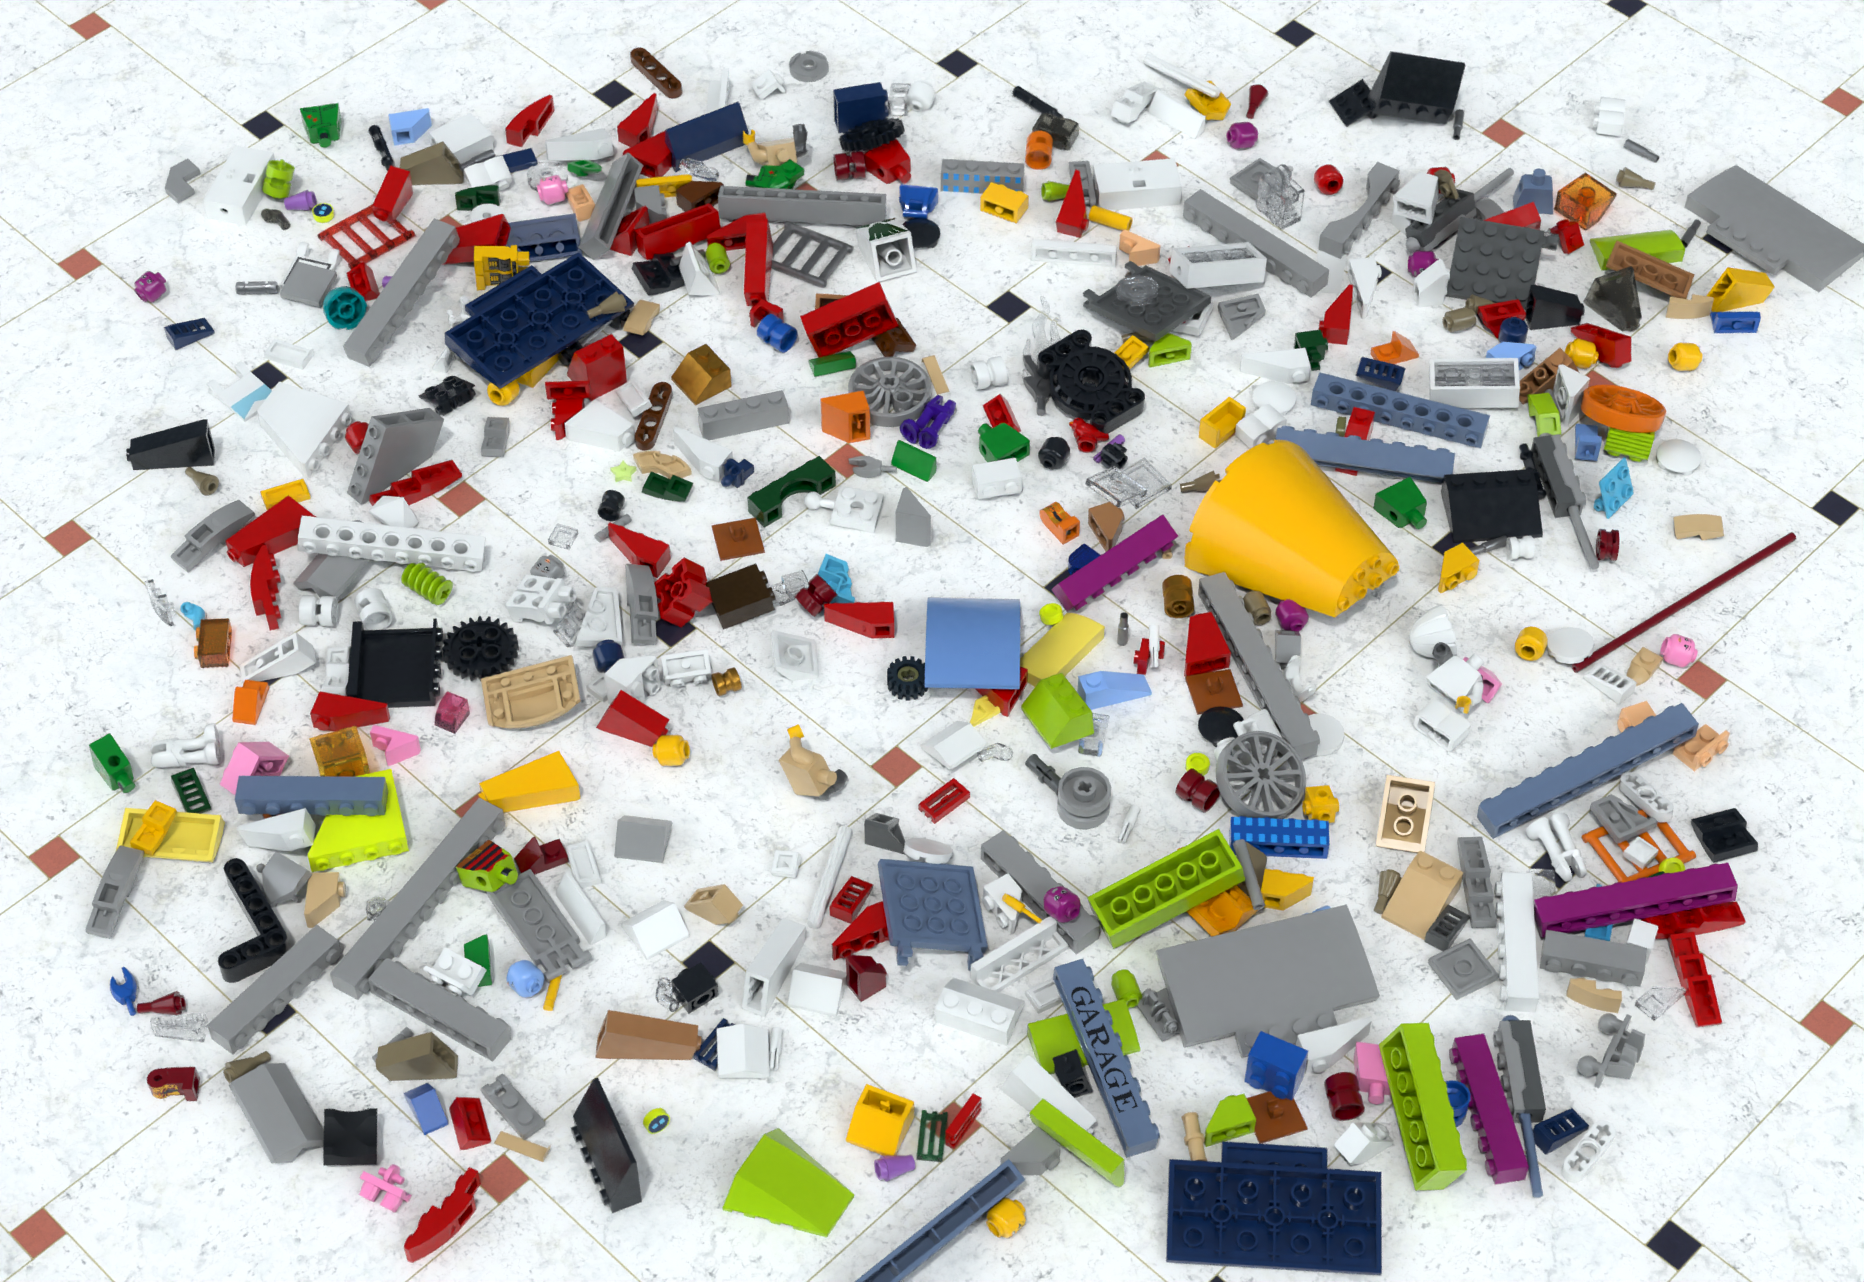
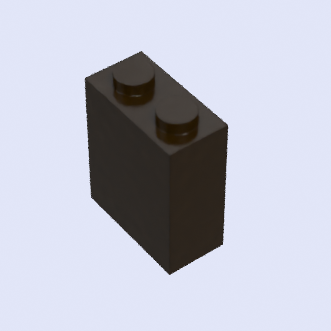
M756 563L706 582L705 586L709 587L712 606L723 630L775 610L772 601L776 600L772 587L767 588L768 580L764 570L759 571Z

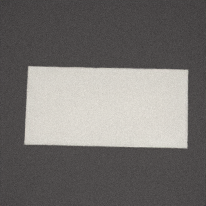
M1317 251V262L1329 269L1328 284L1319 292L1340 293L1346 253L1339 259L1323 251Z

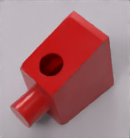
M897 139L864 153L865 170L885 184H890L898 179L902 183H907L911 179L910 156Z

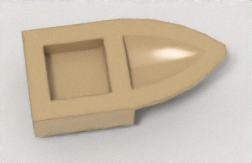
M1642 647L1631 661L1626 676L1637 682L1636 686L1645 683L1662 664L1663 657Z

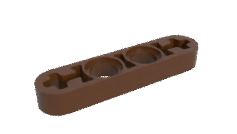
M634 48L630 52L632 65L666 97L676 99L682 95V83L646 49ZM653 66L655 68L647 69L646 67ZM659 77H666V79H664V80H659V79H657V78H659Z
M658 382L651 390L648 399L652 407L661 406L662 409L654 411L650 407L643 412L635 433V445L639 450L647 451L655 446L672 400V387L667 382ZM650 421L656 423L654 426H646L645 424Z

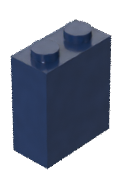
M881 82L833 89L834 122L838 133L848 132V129H854L855 126H861L862 123L871 120H883L889 116L887 105H885V102H888V93L886 89L883 90Z

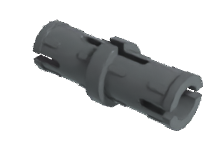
M1032 754L1026 760L1025 765L1038 776V780L1041 783H1046L1058 795L1061 778L1055 773V769L1052 766H1047L1036 754Z

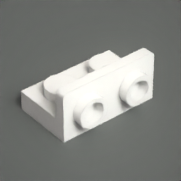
M447 948L443 949L433 968L425 966L423 969L430 974L429 980L440 985L444 982L449 984L447 989L461 996L462 992L472 996L487 971L484 967Z

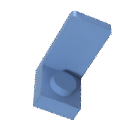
M1576 424L1575 459L1597 461L1602 443V436H1598V426Z

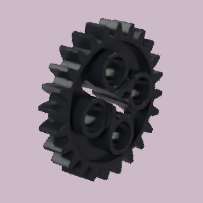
M899 118L871 120L862 123L861 126H855L854 129H848V132L840 135L839 142L842 150H845V152L871 150L881 147L882 144H889V141H895V138H899L904 134L905 129L902 120H899Z
M481 616L475 622L472 618H469L468 624L460 621L461 627L453 626L454 633L447 632L448 639L443 640L444 662L447 663L449 670L453 669L454 675L461 673V679L469 675L471 681L475 677H479L481 682L484 676L489 677L492 674H501L500 670L508 672V664L514 665V658H518L517 651L519 650V645L513 628H508L506 622L500 625L499 618L491 622V616H488L486 621H482Z

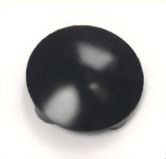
M914 218L902 224L911 232L913 249L934 248L937 245L940 237V228L935 222L925 218Z
M1222 706L1213 707L1206 710L1200 716L1198 730L1206 740L1213 743L1214 747H1217V743L1223 739L1238 737L1233 724L1238 721L1242 722L1244 719L1234 709Z

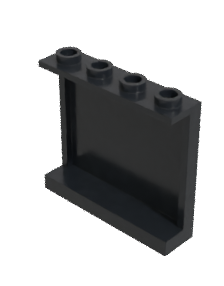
M437 618L433 619V628L364 630L362 621L353 622L347 696L387 703L388 708L435 706L436 697L440 696V684L437 682V678H441V665L438 664V660H442V647L439 646V642H443V628L438 627Z

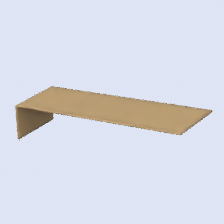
M935 355L922 358V362L926 366L937 395L949 392Z
M503 1131L499 1133L494 1142L496 1145L541 1162L545 1160L550 1151V1145L548 1148Z

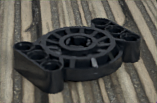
M1080 329L1038 354L1037 373L1043 378H1049L1051 397L1060 409L1073 417L1090 420V424L1100 432L1109 434L1143 412L1145 394L1139 388H1132V375L1124 360L1107 349L1091 346L1092 335L1087 330Z

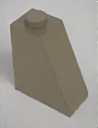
M443 141L400 158L399 168L410 171L412 185L464 183V171L462 172L459 167L461 163Z
M428 1032L378 1047L375 1064L376 1069L389 1081L457 1078L458 1055L433 1032Z

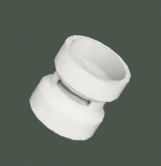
M1523 536L1521 539L1516 537L1507 538L1506 550L1509 560L1518 559L1519 557H1534L1535 549L1532 536Z

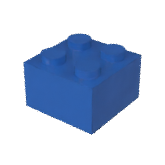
M1260 1031L1248 1054L1244 1082L1253 1088L1263 1089L1267 1092L1271 1091L1279 1099L1287 1098L1293 1100L1304 1078L1308 1050Z

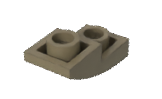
M1442 169L1435 172L1434 175L1438 177V188L1446 198H1459L1451 174Z

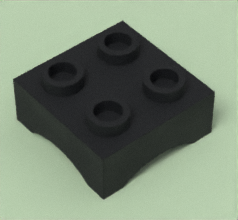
M368 1108L361 1111L324 1109L323 1165H377V1108Z

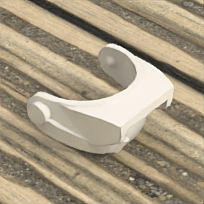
M1294 655L1291 657L1282 675L1284 679H1288L1293 695L1297 696L1299 701L1302 702L1314 694L1316 686L1315 684H1309L1304 689L1302 688L1299 678L1301 658L1298 655Z

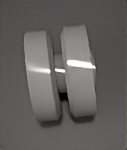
M1090 767L1074 768L1065 773L1060 779L1058 787L1057 811L1060 818L1067 825L1075 829L1088 830L1104 823L1109 816L1111 784L1109 779L1101 771Z

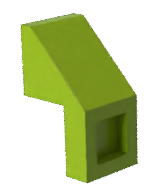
M1550 393L1527 395L1529 417H1536L1537 437L1542 433L1561 435L1560 414Z

